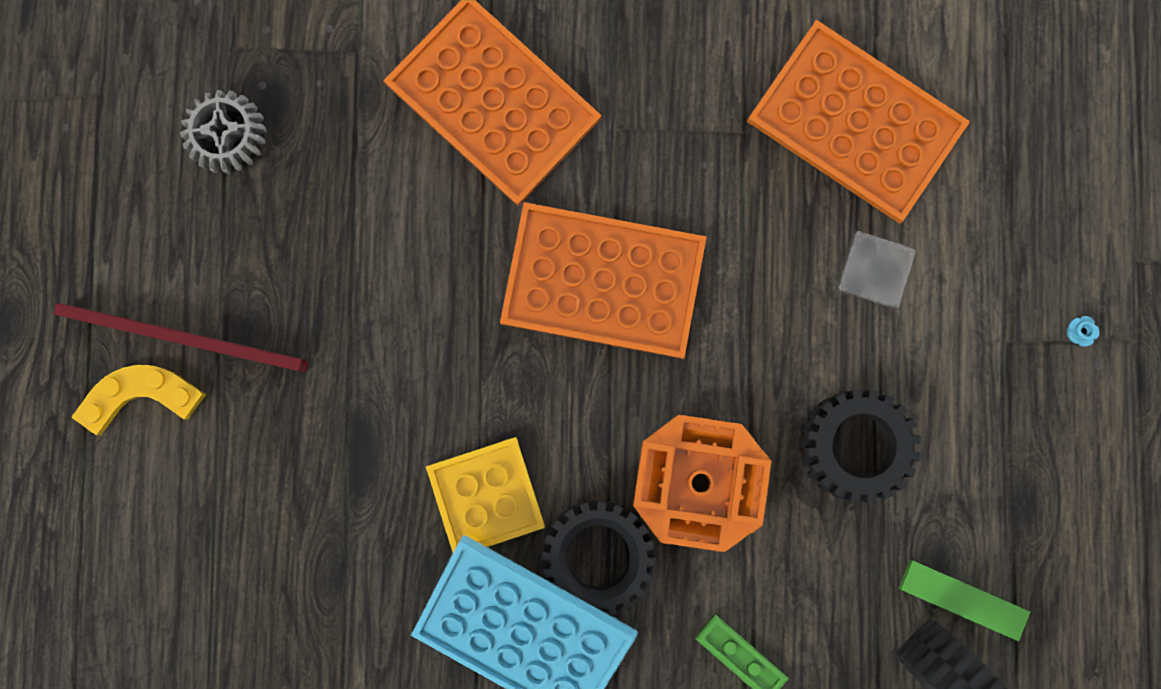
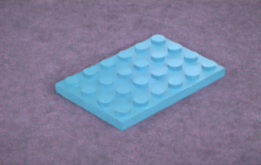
M463 535L411 636L505 689H604L634 642L638 631Z

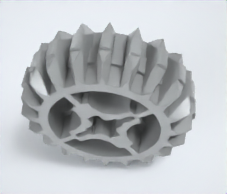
M217 90L215 98L209 93H205V101L203 103L198 99H194V104L197 106L194 111L189 108L186 109L190 119L181 120V124L188 129L179 132L181 137L187 140L182 145L185 150L191 151L189 157L193 161H198V165L203 169L209 167L213 173H218L222 169L224 173L230 174L232 165L237 171H242L241 162L243 161L249 165L253 164L249 156L252 153L261 155V151L256 148V145L265 144V139L259 135L267 132L266 127L260 124L264 118L260 113H256L257 106L254 103H248V99L244 95H240L237 98V94L230 90L226 96L221 90ZM228 111L242 114L245 124L232 122L228 116ZM213 116L212 120L208 124H206L207 121ZM208 139L210 142H215V146L219 149V154L207 152L203 140ZM239 140H242V141L239 143V145H238L236 148H234V145L236 144V142L239 141Z

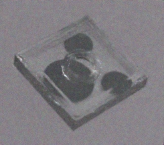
M856 231L837 291L894 309L899 308L916 249Z

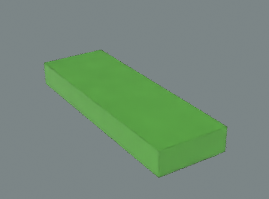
M715 613L694 637L752 689H780L789 679Z

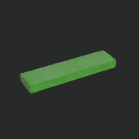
M909 560L898 589L1017 641L1020 640L1030 615L1028 610L913 560Z

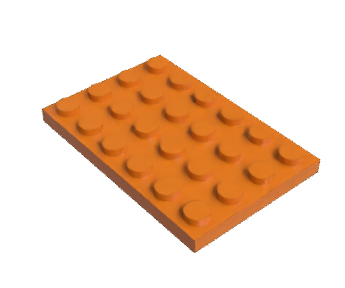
M461 0L383 80L385 85L517 206L537 188L602 119V115L476 0Z
M818 20L814 22L747 120L749 124L899 224L904 221L970 123L968 119Z
M524 202L500 324L684 359L707 237Z

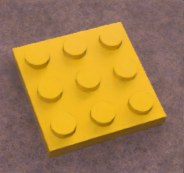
M517 437L426 466L453 553L463 535L485 547H489L545 528Z

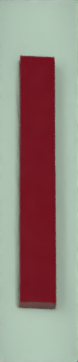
M62 303L56 304L54 315L303 373H306L308 362L300 358Z

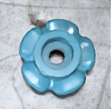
M1082 316L1080 319L1077 317L1070 322L1067 328V336L1071 342L1087 347L1093 344L1094 339L1098 338L1099 327L1094 324L1095 321L1091 317ZM1082 328L1086 329L1085 334L1081 332Z

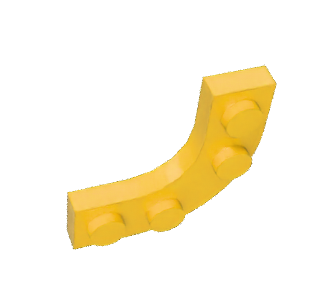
M150 365L128 366L116 370L101 379L89 392L71 418L95 435H102L119 410L129 401L139 397H149L159 401L181 418L188 420L206 394L180 375L168 369Z

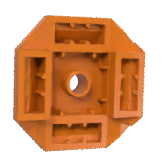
M677 415L642 442L633 506L660 543L725 552L750 533L763 526L771 460L742 424ZM702 473L708 479V486L704 491L697 492L692 487V479L695 475Z

